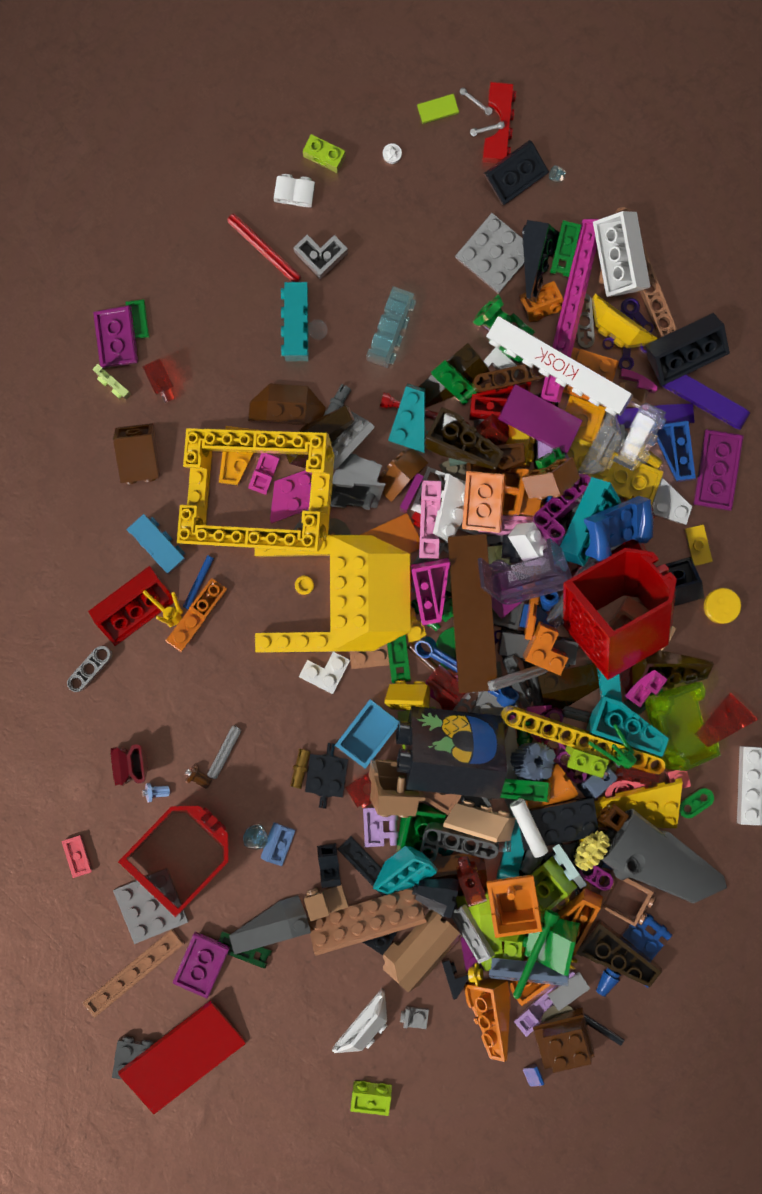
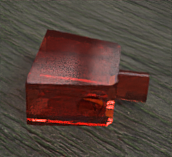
M157 359L142 366L155 394L160 393L164 403L175 399L170 389L174 385L162 359ZM163 378L165 386L160 387L157 380Z
M468 856L460 857L457 860L459 866L456 868L468 907L486 902L485 887L476 862H470Z

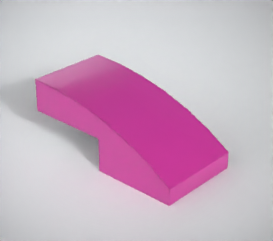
M622 368L620 370L619 379L637 382L636 388L646 389L650 393L657 391L658 387L648 378Z
M261 453L248 488L266 495L280 457L270 453Z
M653 670L641 678L625 697L641 707L652 692L657 695L668 679L656 670Z
M552 705L527 707V711L543 715L552 709ZM515 714V715H510V716H509V719H510V720H513V719L515 718L516 714Z

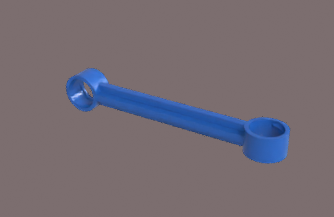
M424 636L415 644V652L419 657H432L457 673L456 659L438 649L433 638ZM421 643H426L430 647L431 652L425 651ZM510 687L498 689V691H487L497 697V702L503 707L514 706L519 698V694Z

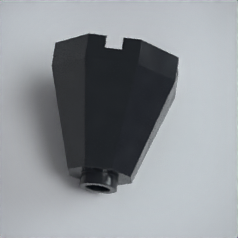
M454 878L419 880L418 884H414L412 895H415V900L441 916L451 918L460 880Z

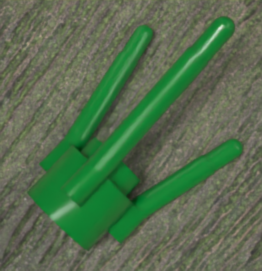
M614 724V728L626 749L620 750V748L613 744L612 747L617 752L616 757L593 742H588L594 749L613 760L618 766L622 765L625 769L631 768L637 761V758L633 755L634 750L629 746L617 724Z

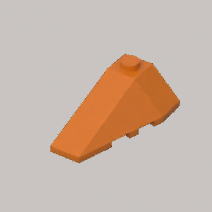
M492 978L480 980L479 986H476L475 982H466L464 985L466 1002L468 1007H472L476 1016L474 1018L475 1024H479L483 1033L481 1038L489 1058L503 1062L507 1061L511 1000L508 981Z

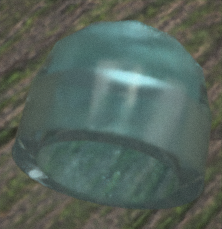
M553 166L549 173V179L555 182L563 181L565 170L559 166Z

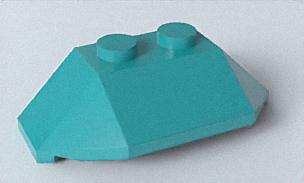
M404 846L385 861L373 885V889L387 895L414 887L415 883L418 884L419 880H427L437 873L438 869L422 852L415 850L413 847Z

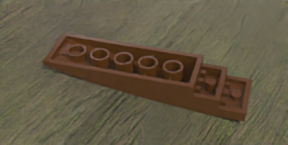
M487 535L448 537L459 693L490 691L488 682L497 678Z

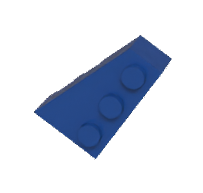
M689 421L650 426L676 482L696 480Z

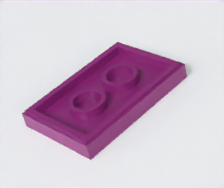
M131 306L93 312L100 366L106 369L138 363Z
M195 931L172 983L208 999L230 946Z

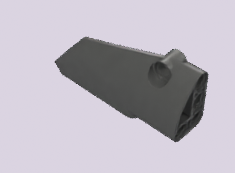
M634 809L625 811L629 817L619 832L611 829L607 830L606 835L610 839L608 842L610 846L606 848L608 852L601 860L614 869L615 876L620 880L630 877L691 903H696L727 888L725 878L720 872L671 833L660 831Z

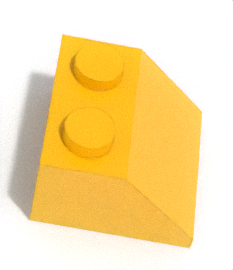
M395 681V684H389L385 704L391 710H410L411 706L430 708L431 688L425 685V682L417 681L413 685L407 684L405 681Z

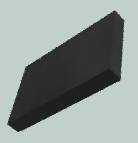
M528 140L483 174L500 203L505 205L548 174L549 170L533 142Z

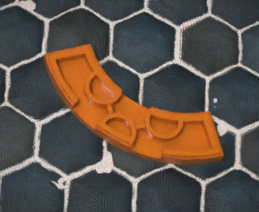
M541 565L533 566L531 576V595L524 631L525 639L532 640L540 595Z

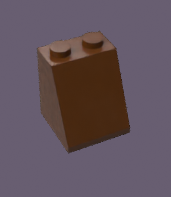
M153 423L115 428L113 443L120 483L134 484L141 480L152 482L159 478Z

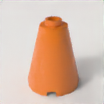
M558 764L552 768V775L549 779L539 781L551 783L549 802L526 800L525 803L528 809L566 802L579 795L570 779L565 775L566 773Z

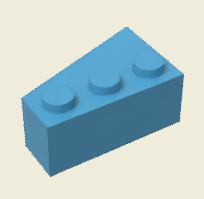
M143 514L126 530L136 538L138 543L146 549L163 570L170 574L186 560L183 556L185 552L179 545L175 547L170 542L172 537L166 531L162 533L158 529L160 524L153 517L149 519V517Z

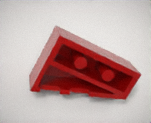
M531 382L519 385V387L530 392ZM513 386L472 394L469 420L501 421L498 417Z

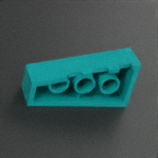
M591 477L559 548L566 561L585 566L590 558L585 555V551L590 545V534L584 519L622 503L610 482Z

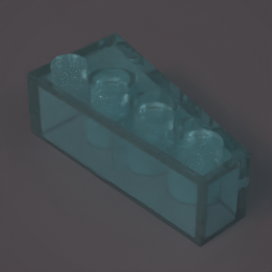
M394 286L392 287L384 308V314L381 316L377 327L378 331L374 334L371 349H368L366 354L367 361L386 368L390 364H394L397 356L394 353L395 348L401 345L403 340L401 335L402 329H407L410 320L407 317L409 310H414L417 301L414 300L413 293Z

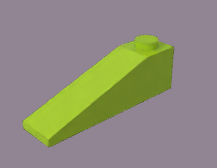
M488 892L457 896V908L466 904L495 953L492 958L503 959L502 941H499V938H495ZM492 958L481 963L485 971L491 969Z

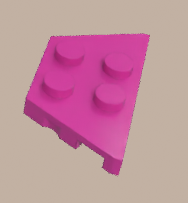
M304 470L274 481L270 516L271 524L309 509L312 473Z

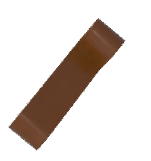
M523 364L479 374L474 378L472 387L476 392L481 393L507 388L515 384L521 385L527 382L539 381L544 375L536 376L533 373L534 365L530 368ZM521 371L524 378L517 380L514 377V372ZM496 375H503L505 383L498 384L495 380ZM489 376H491V383H486L483 388H481V385H477L479 379L482 382L489 381Z

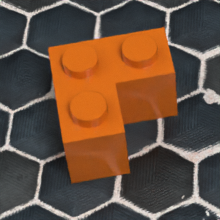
M538 621L533 638L529 641L523 657L525 661L561 676L568 661V656L565 652L553 648L559 634L557 628Z

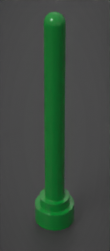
M546 909L543 914L544 924L542 932H540L515 988L513 993L515 999L521 997L550 928L557 924L560 918L559 914Z

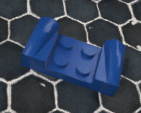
M637 496L585 518L584 523L590 534V545L585 551V555L601 562L612 555L611 548L631 539L638 541V543H648L653 538L651 500Z

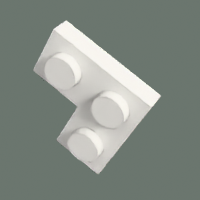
M335 652L332 653L325 668L307 660L299 677L333 694L350 660Z

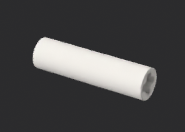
M518 799L512 802L510 808L533 856L538 858L545 855L548 849L525 800Z

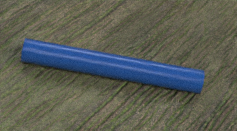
M207 555L183 604L184 608L189 610L214 560L213 557Z

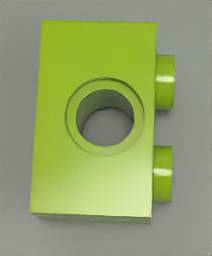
M312 134L303 149V157L338 173L346 157L345 150Z

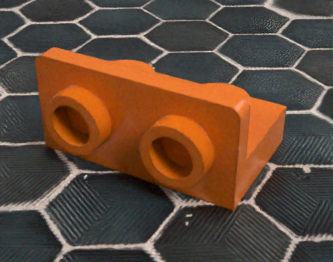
M555 281L542 286L536 303L527 299L526 293L519 295L529 322L541 320L545 316L561 311L563 297Z

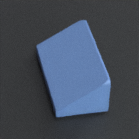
M274 822L261 854V859L283 866L296 830Z

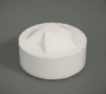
M396 144L386 145L383 149L384 160L389 164L399 162L402 156L401 148Z

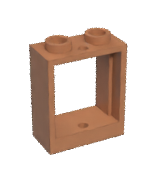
M612 870L610 874L613 878L612 887L608 890H601L599 894L603 896L601 908L635 927H638L639 924L643 925L647 918L645 912L648 907L652 908L654 905L656 893L630 878L623 880L648 894L635 920L606 904L619 881L614 874V870ZM608 877V879H607L605 885H607V884L609 883V877Z

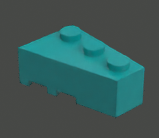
M407 383L388 441L423 453L425 452V389Z

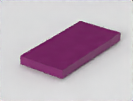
M516 384L513 386L498 417L504 423L553 449L560 447L565 455L568 453L583 421Z
M705 430L693 505L732 511L744 435Z

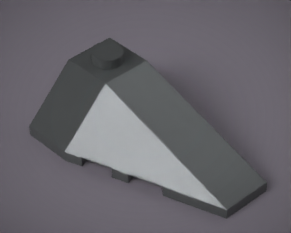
M298 895L277 902L233 932L229 937L234 954L309 934L311 931Z

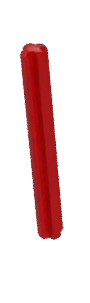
M233 213L227 219L228 223L290 281L298 282L301 279V275L237 215Z

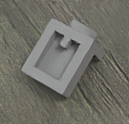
M406 1006L405 1011H401L400 1017L403 1028L426 1029L429 1009Z

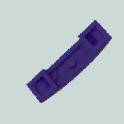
M693 404L625 409L621 416L617 414L618 427L624 424L625 429L689 421V424L695 423Z

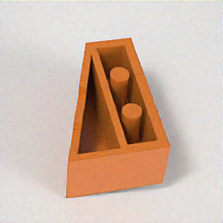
M586 888L557 913L560 915V919L580 923L574 948L575 953L578 951L601 909L603 896Z

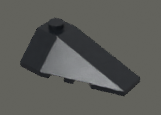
M527 220L522 230L526 297L536 303L543 285L542 275L548 272L549 256H554L560 232L549 223Z

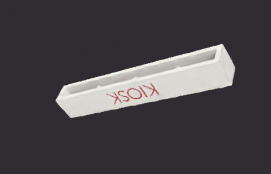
M499 316L486 336L490 339L489 344L498 349L502 346L507 349L505 353L513 358H516V356L523 359L522 363L530 368L533 365L538 367V372L542 375L555 377V382L563 387L566 384L573 388V393L580 397L583 394L588 396L590 403L597 407L599 404L605 406V411L613 416L616 414L621 416L633 397L632 393Z

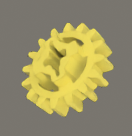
M598 830L595 834L592 832L590 836H586L576 849L577 854L574 855L575 865L585 871L589 868L593 869V866L598 865L600 860L604 858L603 856L608 852L606 849L610 846L608 836Z

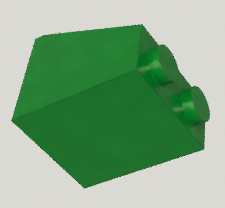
M559 918L557 924L551 926L536 961L564 976H568L580 923ZM540 932L529 933L528 936L525 935L522 946L526 947L525 956H530Z

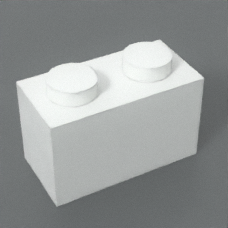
M535 522L517 524L508 535V538L526 566L544 565L552 554L551 548L540 533Z

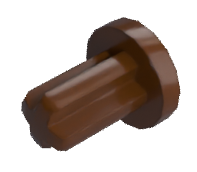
M196 765L191 770L188 768L185 772L188 775L185 782L190 783L193 781L207 789L211 784V778L197 771L198 766Z

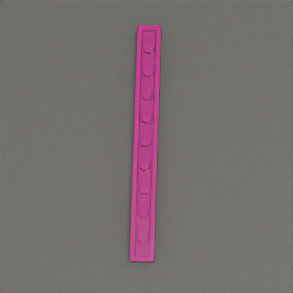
M599 219L582 220L552 348L570 358L597 248L593 222ZM551 375L549 377L545 376L540 398L547 402H560L564 387L555 382V377Z

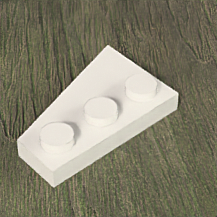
M445 473L444 480H446L444 491L441 492L440 498H442L440 509L437 511L433 534L448 543V537L455 536L463 521L465 484L452 475Z

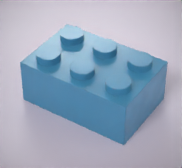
M370 699L335 746L366 769L371 759L376 756L396 730L399 720Z

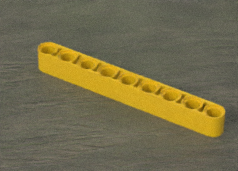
M506 706L501 713L503 720L510 727L609 760L611 759L594 749L588 742L591 741L596 745L605 742L603 749L616 757V751L612 747L613 744L618 748L626 749L622 743L515 706ZM511 712H515V718L513 720H508V714ZM533 718V724L531 726H526L525 722L528 719ZM548 724H551V730L549 732H544V727ZM566 730H569V736L566 738H562V733ZM587 736V741L584 744H580V739ZM631 747L634 750V756L641 754V758L636 761L632 766L633 768L656 775L661 774L665 770V762L660 756ZM653 761H659L656 767H651Z

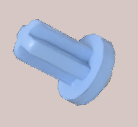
M146 783L145 790H142V796H146L147 802H152L154 797L170 795L169 786L151 787V783Z

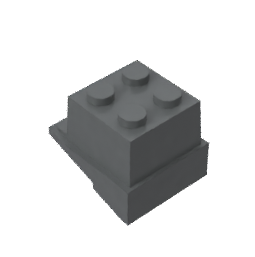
M351 453L334 472L330 507L346 508L347 506H358L367 510L377 508L386 484L377 482L382 465Z

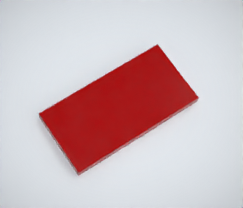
M210 1000L119 1070L118 1075L146 1107L155 1114L244 1046L246 1042Z

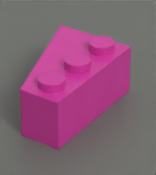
M449 558L411 565L422 625L438 623L442 620L450 566Z

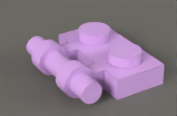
M363 808L365 847L384 846V838H390V846L398 845L399 831H397L396 822L398 815L382 817L377 814L375 808ZM383 821H389V832H383Z

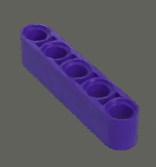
M687 375L662 386L738 430L742 429L750 415V412L744 407Z

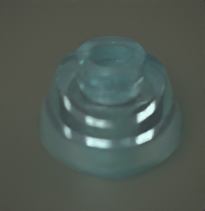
M252 825L246 830L243 836L244 846L259 850L267 845L268 835L262 825Z

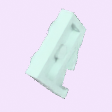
M559 844L553 847L556 853L553 857L559 865L563 864L566 870L563 872L569 881L573 879L580 889L587 885L580 876Z

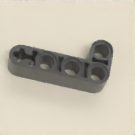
M431 822L425 828L420 852L431 862L436 859L439 847L485 859H493L498 854L499 842H493L443 827L444 824ZM429 831H435L438 835L432 836L429 834ZM448 836H454L457 840L451 841L448 839ZM472 840V841H474L476 844H475V845H469V844L467 843V841ZM425 849H431L433 853H426Z

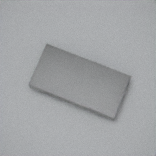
M578 972L569 978V986L559 985L547 995L556 1009L560 1011L588 991L590 987Z

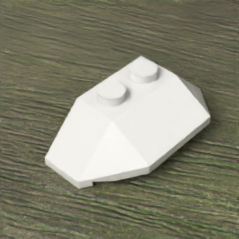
M383 988L380 989L332 1047L334 1053L362 1051L365 1047L368 1049L374 1043L375 1039L373 1037L377 1032L381 1034L387 1027L385 990Z

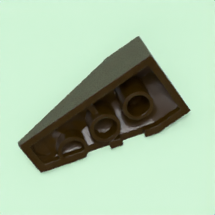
M441 407L425 437V449L444 457L494 470L497 469L504 455V452L488 438L480 435L475 427H471L466 423L461 415Z
M594 663L564 669L561 676L553 672L537 676L543 704L552 705V708L563 709L565 706H570L599 688L598 671Z

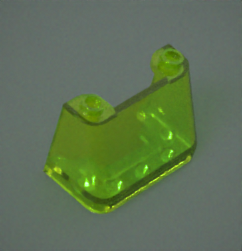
M694 682L659 692L657 695L652 694L645 700L650 724L669 738L664 755L661 757L667 769L687 771L721 756L718 741L713 737L706 736L698 701L705 698L706 693L702 682Z

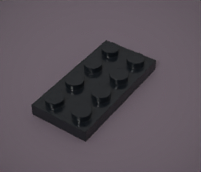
M592 796L529 809L546 846L584 839L586 836H590L592 832L595 834L597 830L599 831L594 798ZM519 826L523 850H530Z

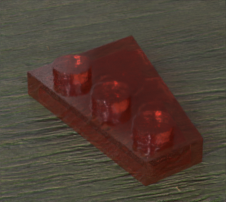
M730 693L694 735L707 747H710L758 719Z

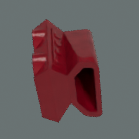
M132 745L129 752L123 746L111 748L110 755L115 786H123L131 778L138 784L144 783L148 771L147 755L141 745Z

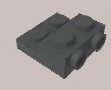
M123 1036V1039L119 1038L115 1052L112 1078L121 1079L118 1071L152 1046L153 1041L142 1040V1042H138L129 1036Z

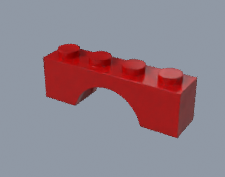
M490 82L488 106L498 113L505 127L499 129L493 136L485 138L482 162L498 163L511 153V147H507L508 139L512 140L513 128H509L510 121L514 120V109H511V103L515 102L516 91L513 90V84Z

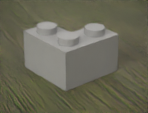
M306 235L294 247V253L322 279L348 254V248L335 235L321 248Z

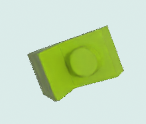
M526 934L499 938V941H504L503 959L524 961L525 947L522 946Z

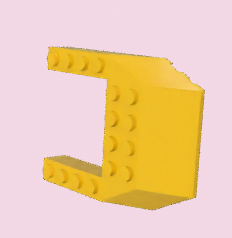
M327 535L319 551L255 548V556L257 557L330 556L331 632L255 633V652L375 651L385 644L411 632V555L372 535Z

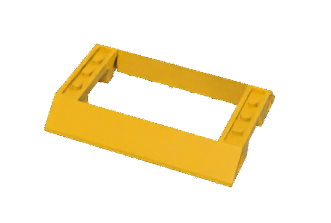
M186 428L183 467L190 468L187 505H180L177 543L319 551L329 530L335 457L329 434ZM212 451L309 455L308 460H306V472L312 473L309 511H302L301 523H303V531L207 526Z

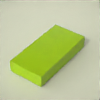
M454 94L417 104L422 124L459 114Z

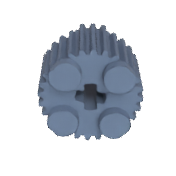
M540 742L524 743L511 753L512 756H510L511 760L509 762L514 766L513 770H515L518 780L543 781L551 777L552 768H554L553 764H555L553 762L555 753L546 744L544 745V743Z

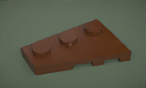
M524 443L496 445L504 452L496 470L467 463V471L502 474L526 464Z

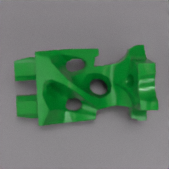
M498 294L479 310L472 321L477 326L484 325L489 331L499 316L511 324L512 322L516 323L519 329L532 336L535 333L532 328L526 325L514 313L508 315L502 311L501 307L504 303ZM502 346L499 347V350L502 353H504L509 359H512L517 363H521L523 361V359L519 356H516V358L511 357L510 355L505 353L507 349L503 348Z

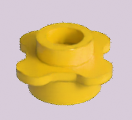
M475 963V967H469L468 978L471 983L475 982V985L479 986L480 980H483L484 973L483 969L479 968V964Z

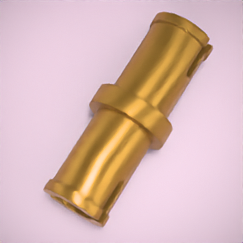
M299 749L296 764L292 768L294 772L290 784L291 787L302 789L304 775L308 771L306 767L311 751Z

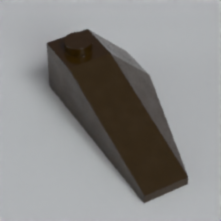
M469 343L447 360L471 384L477 375L490 372L481 357ZM432 375L419 386L425 389V408L454 396ZM479 379L477 385H481L483 383L481 379Z
M345 405L303 426L298 432L328 433L332 444L355 420L349 406ZM286 454L289 464L306 468V460H308L309 455Z
M659 650L632 666L633 686L653 670H656L668 679L662 688L667 686L670 689L674 688V684L682 682L689 684L708 679L714 663L713 661Z

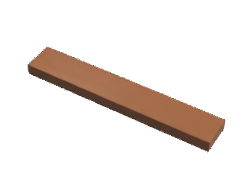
M171 929L82 1002L83 1005L95 1018L185 943L174 929Z

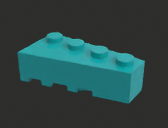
M284 282V288H281V299H284V307H281V318H284V326H281V337H284V345H281V356L285 357V361H309L308 283Z

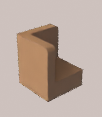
M620 382L619 386L633 395L627 407L643 408L648 390L634 388L626 382Z

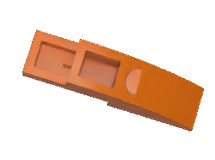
M211 578L166 639V642L182 652L209 617L227 588Z

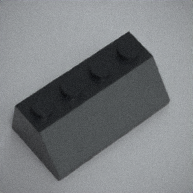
M714 313L645 345L648 360L661 386L730 354L725 325Z

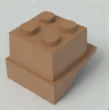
M371 759L369 778L371 780L370 800L377 814L382 817L398 815L402 818L416 816L419 801H425L424 792L406 789V773L397 772L396 760Z

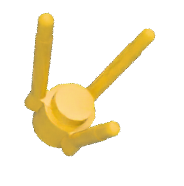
M146 590L143 591V594L163 612V617L156 616L157 620L167 624L169 627L175 626L180 622L183 610L180 608L175 592L171 594L176 609L174 607L164 608Z

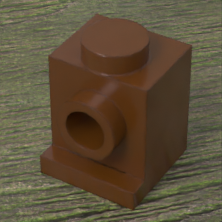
M607 804L600 811V816L597 820L608 829L619 832L629 815L615 804Z

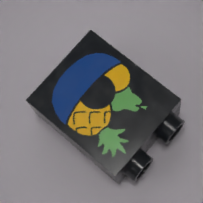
M411 706L408 721H398L396 731V744L405 745V749L400 748L398 751L397 772L406 773V789L500 799L507 775L502 716Z

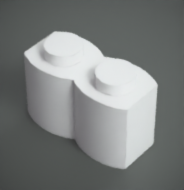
M290 174L277 176L274 202L312 207L315 182L309 177L295 179Z

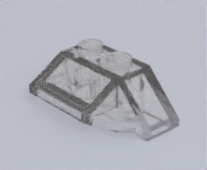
M607 413L577 470L578 474L593 476L611 468L614 459H612L614 453H618L623 445L620 442L623 435L616 415L613 416Z

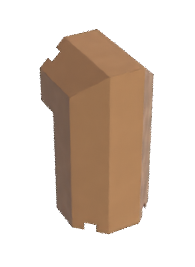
M432 909L425 915L427 923L417 925L402 943L393 942L383 954V959L385 960L383 970L408 993L424 981L462 937L459 931Z

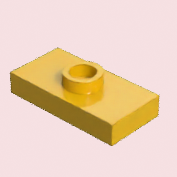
M704 525L684 529L694 565L713 562Z

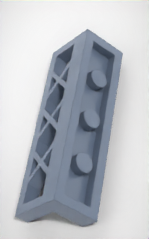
M492 958L489 976L492 979L519 981L527 961ZM536 962L527 982L569 986L570 969L568 976H564Z

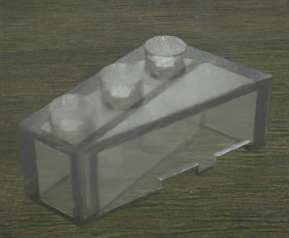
M646 402L642 404L630 426L631 429L626 440L623 439L621 443L623 447L619 455H615L613 461L632 471L643 463L646 464L651 455L649 449L658 440L656 434L659 429L663 428L666 422L664 418L666 412Z

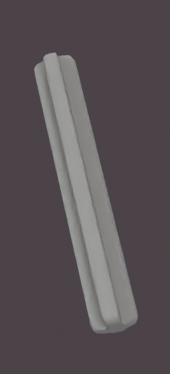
M536 665L490 680L488 682L489 690H498L546 674L548 670Z

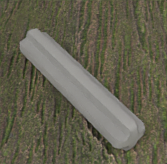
M231 727L207 773L209 777L213 779L218 777L241 733L239 727Z

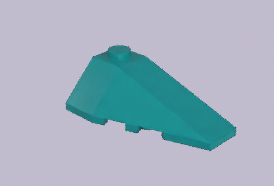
M602 696L591 713L586 730L592 734L623 744L614 728V724H617L629 746L663 757L669 738L622 702Z

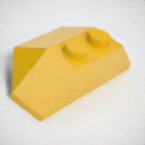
M595 293L592 298L595 325L599 328L598 332L605 337L610 336L614 339L613 342L620 348L624 346L627 349L645 346L658 339Z

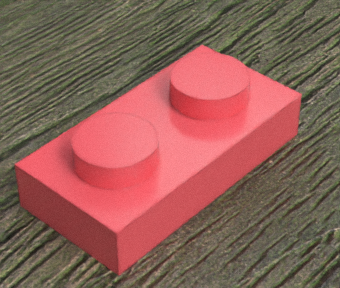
M81 835L61 841L72 877L75 878L91 873L92 869Z

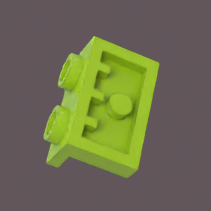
M570 746L566 747L565 751L570 755L567 764L569 768L600 778L604 776L609 759Z
M354 1081L350 1111L389 1116L392 1085Z

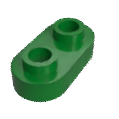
M700 788L680 802L679 814L684 818H693L711 806L714 802L712 791ZM702 794H705L707 796L705 801H701L700 796ZM686 805H690L691 810L689 812H686L684 810V807Z

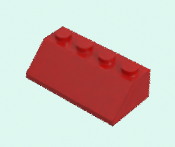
M150 566L88 611L94 623L114 646L162 612L143 594L144 590L153 596L164 608L174 603L171 592Z

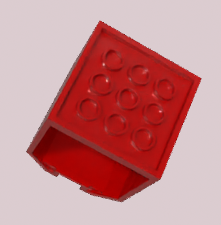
M624 548L564 582L563 627L607 680L669 645L677 578L671 572L669 573V568L665 564L659 567L655 566L654 563L659 561V558L654 552ZM623 595L638 597L649 611L615 631L597 611Z
M171 806L118 863L176 917L228 863V833L225 831L227 828L206 807L202 809L200 806ZM173 813H187L222 847L223 862L178 908L128 859Z

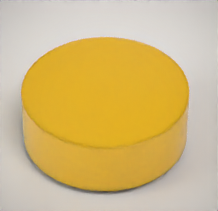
M300 576L295 581V589L301 595H308L314 589V582L308 576Z

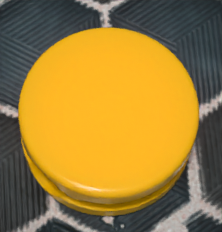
M727 588L711 591L704 601V612L714 623L725 624L732 622L741 611L739 596Z

